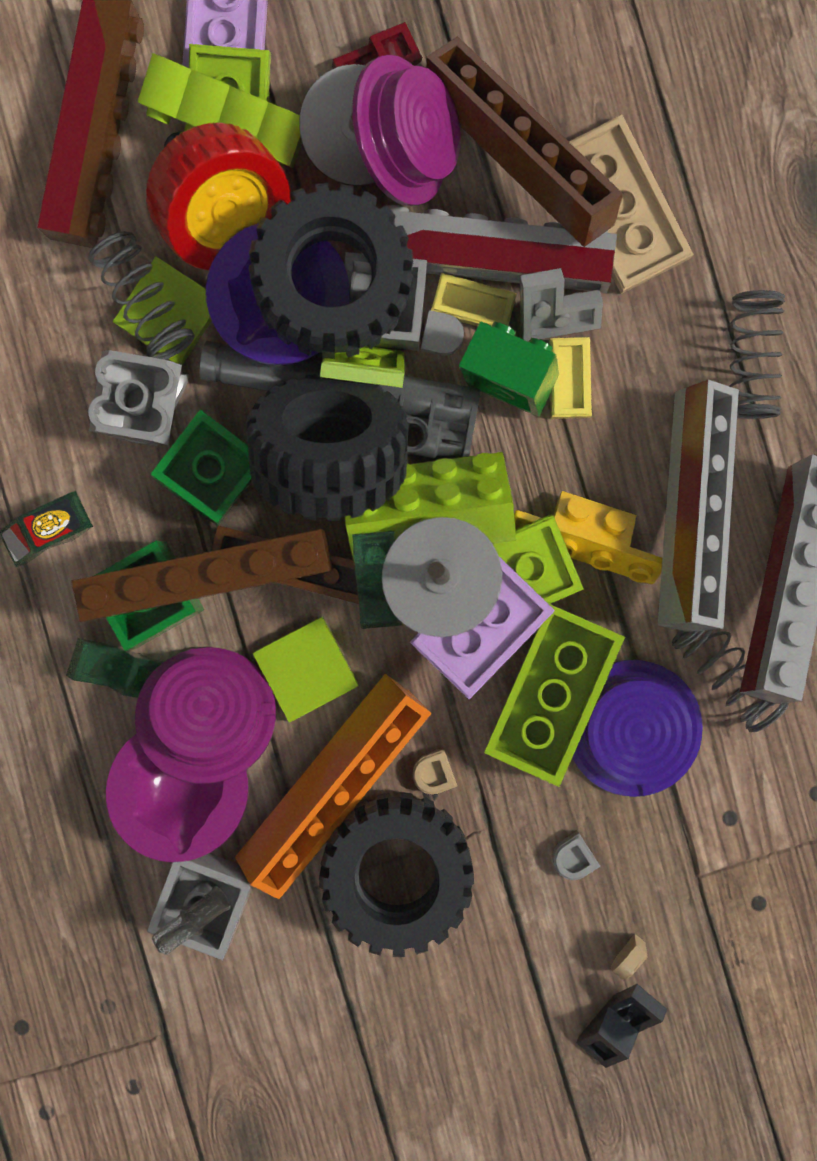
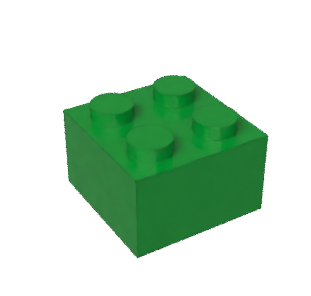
M480 321L459 364L467 385L479 388L482 393L539 417L559 376L556 353L552 352V346L537 338H530L528 342L514 336L516 332L505 324L493 322L491 326Z
M199 410L152 471L151 476L156 482L218 527L252 482L248 445L202 410Z
M154 541L96 575L176 558L167 542ZM199 599L107 617L106 619L124 651H129L144 645L204 611V608Z

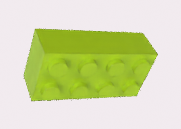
M503 452L480 453L476 456L454 459L443 458L432 462L407 464L405 480L398 492L389 501L385 499V503L374 511L370 509L365 510L362 516L352 519L350 515L345 516L353 562L360 561L359 541L389 538L392 546L405 530L421 521L432 518L444 517L465 521L483 532L492 544L515 541L513 499Z
M549 604L555 611L538 628L484 753L560 787L625 637Z

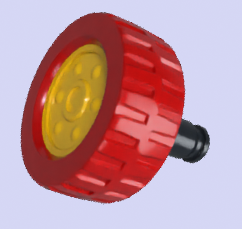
M225 123L202 124L184 132L178 131L168 136L164 142L163 150L156 158L150 170L146 186L147 209L164 241L182 261L191 264L195 268L208 271L217 253L230 238L245 228L260 223L262 218L270 220L272 218L271 207L279 200H283L286 205L291 200L290 186L286 179V174L268 148L248 130L241 129L234 124Z

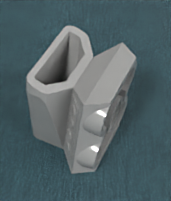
M112 350L102 351L101 359L97 362L95 368V376L97 378L95 396L88 408V416L90 418L89 431L151 446H158V444L168 445L173 414L188 384L189 373L181 372L182 365L168 360Z

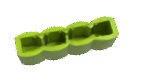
M152 53L138 98V103L148 107L146 116L168 125L172 117L186 123L184 131L208 123L237 125L241 129L248 130L259 139L273 154L282 168L284 165L291 168L294 167L302 145L300 115Z

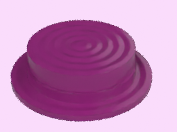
M395 55L380 56L367 63L356 81L352 102L353 127L360 155L371 178L390 199L405 206L423 204L436 195L443 179L453 171L459 158L461 132L455 104L442 80L428 68L413 66L407 60Z
M215 647L186 650L163 662L144 683L135 709L137 737L151 762L165 774L180 781L193 784L219 783L234 778L246 771L266 750L272 738L276 722V705L273 691L260 669L238 653Z
M136 733L118 752L109 770L106 783V804L110 820L123 841L132 849L148 858L163 862H185L203 857L220 847L238 827L248 801L249 784L247 770L234 778L219 783L193 784L183 782L165 774L151 762L141 747Z

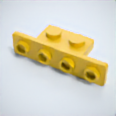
M564 491L561 492L557 500L554 518L572 559L590 564L599 570H608L629 577L631 580L639 583L654 584L661 575L662 557L630 547L637 515ZM516 510L514 512L515 530L539 520L541 517Z

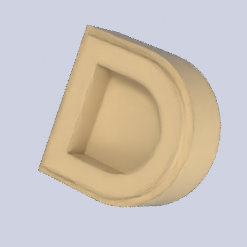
M444 747L421 756L414 764V783L424 793L438 794L457 787V782Z
M634 934L614 959L611 971L622 980L631 977L648 957L646 942Z

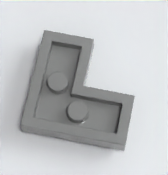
M561 268L521 275L520 330L523 340L529 341L530 338L545 339L600 329L603 299L600 290L564 296L565 280Z

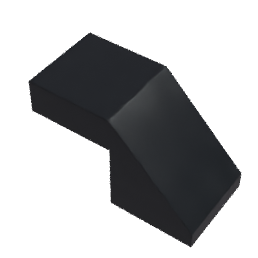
M635 984L612 996L580 1034L576 1044L605 1068L629 1059L638 1033L663 1022L667 1008L641 986Z

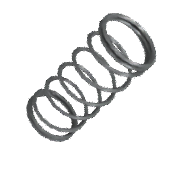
M122 231L109 235L91 249L88 257L90 263L93 266L103 268L101 281L104 284L115 286L112 293L114 302L123 305L127 304L124 309V319L129 322L139 323L135 330V337L138 340L151 341L147 347V357L166 360L175 356L193 342L195 337L191 329H181L186 324V320L182 319L170 324L154 337L142 338L139 336L138 331L145 321L155 319L167 313L175 306V302L167 301L157 306L142 319H129L127 311L133 303L141 302L162 290L164 284L157 282L149 285L130 301L118 300L116 298L118 288L121 285L132 283L144 277L151 271L153 265L149 263L143 264L131 270L119 282H107L104 278L107 268L131 260L139 254L142 248L140 245H135L137 239L132 232ZM131 238L129 243L117 253L104 259L94 260L96 255L108 245L121 239ZM138 248L133 254H131L130 256L124 258V257H125L127 254H129L133 249ZM146 267H149L147 270H145L143 273L139 274L138 276H136V277H134V278H131V279H129V280H126V279H128L131 275H133L134 273L138 272L139 270L144 269V268H146ZM159 286V287H158L156 290H154L153 292H151V293H149V294H147V295H145V296H143V297H140V296H142L144 293H146L147 291H149V290H151V289H153V288ZM168 306L166 309L160 311V312L157 313V314H154V313H156L157 311H159L160 309H162V308ZM187 336L173 348L155 355L157 351L170 342Z
M752 290L738 293L732 297V305L746 313L736 316L731 321V326L738 331L748 334L741 335L730 343L732 349L747 354V356L734 360L729 366L734 372L750 377L736 380L729 387L733 388L736 384L750 380L782 377L781 374L745 372L734 368L733 365L747 359L781 357L783 355L781 352H752L734 346L735 342L748 337L759 335L778 336L784 333L782 330L753 331L735 325L736 320L754 314H782L784 312L782 308L774 307H778L785 302V295L783 293L772 290ZM754 298H770V299H775V300L760 301V302L741 301V300L754 299ZM739 391V395L750 398L738 401L737 418L762 419L777 417L781 414V408L776 405L744 404L763 400H780L781 396L757 395Z
M680 630L672 640V646L675 649H682L695 641L706 630L693 631L692 633ZM708 630L698 643L683 654V658L689 657L703 643L714 637L726 634L727 640L718 654L697 670V674H702L720 657L737 650L742 652L736 666L712 685L711 690H716L727 682L735 672L745 668L746 664L741 665L745 657V650L741 647L726 650L731 639L730 632L721 631L710 635L713 630ZM740 690L737 691L726 701V706H731L745 694L740 693ZM762 700L749 708L740 717V722L746 721L745 727L749 732L761 731L774 723L786 711L789 703H781L766 719L753 725L766 710L775 705V703Z

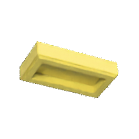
M441 273L431 311L452 315L460 322L478 326L480 321L491 326L493 322H499L508 326L517 293Z
M590 337L550 338L549 345L553 348L552 352L556 353L559 376L550 393L551 419L590 418L592 416Z

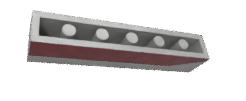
M388 205L396 215V227L403 226L407 233V248L412 250L413 259L427 260L426 273L441 275V273L456 277L520 284L521 275L561 268L565 280V289L600 290L601 293H607L611 284L617 234L606 231L590 244L583 247L558 222H547L544 226L528 225V222L521 218H506L504 222L490 221L487 216L476 213L466 214L462 218L449 216L447 212L438 209H428L424 214L409 212V209L404 206Z
M705 380L675 391L658 626L688 632L723 629L739 390L711 380Z
M813 454L788 466L740 689V693L775 704L802 701L817 628V456Z

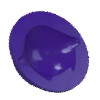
M258 223L245 228L230 238L214 258L206 283V302L209 315L223 340L244 357L270 365H286L301 362L319 352L312 351L311 355L299 352L298 345L292 342L289 345L278 338L277 331L274 328L268 327L262 317L260 308L256 304L249 275V266L251 265L249 251L251 241L258 238L256 231ZM328 241L315 243L297 256L292 265L291 277L296 291L303 298L323 307H341L349 304L350 287L347 271L339 254Z
M644 660L614 662L572 758L577 767L591 782L608 792L622 796L638 797L665 790L685 775L699 752L703 726L697 700L687 684L678 675L661 665Z

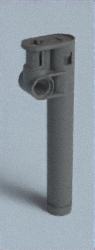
M206 341L200 360V378L206 381H221L223 384L268 391L274 386H283L285 381L293 378L301 380L305 379L306 375L317 374L320 377L322 361L308 358L301 362L286 365L264 364L244 357L228 344L224 346L223 343ZM405 375L403 388L380 385L384 392L389 391L404 408L407 415L408 428L414 427L422 432V442L415 447L408 446L407 456H420L432 459L436 456L449 458L469 457L481 389Z

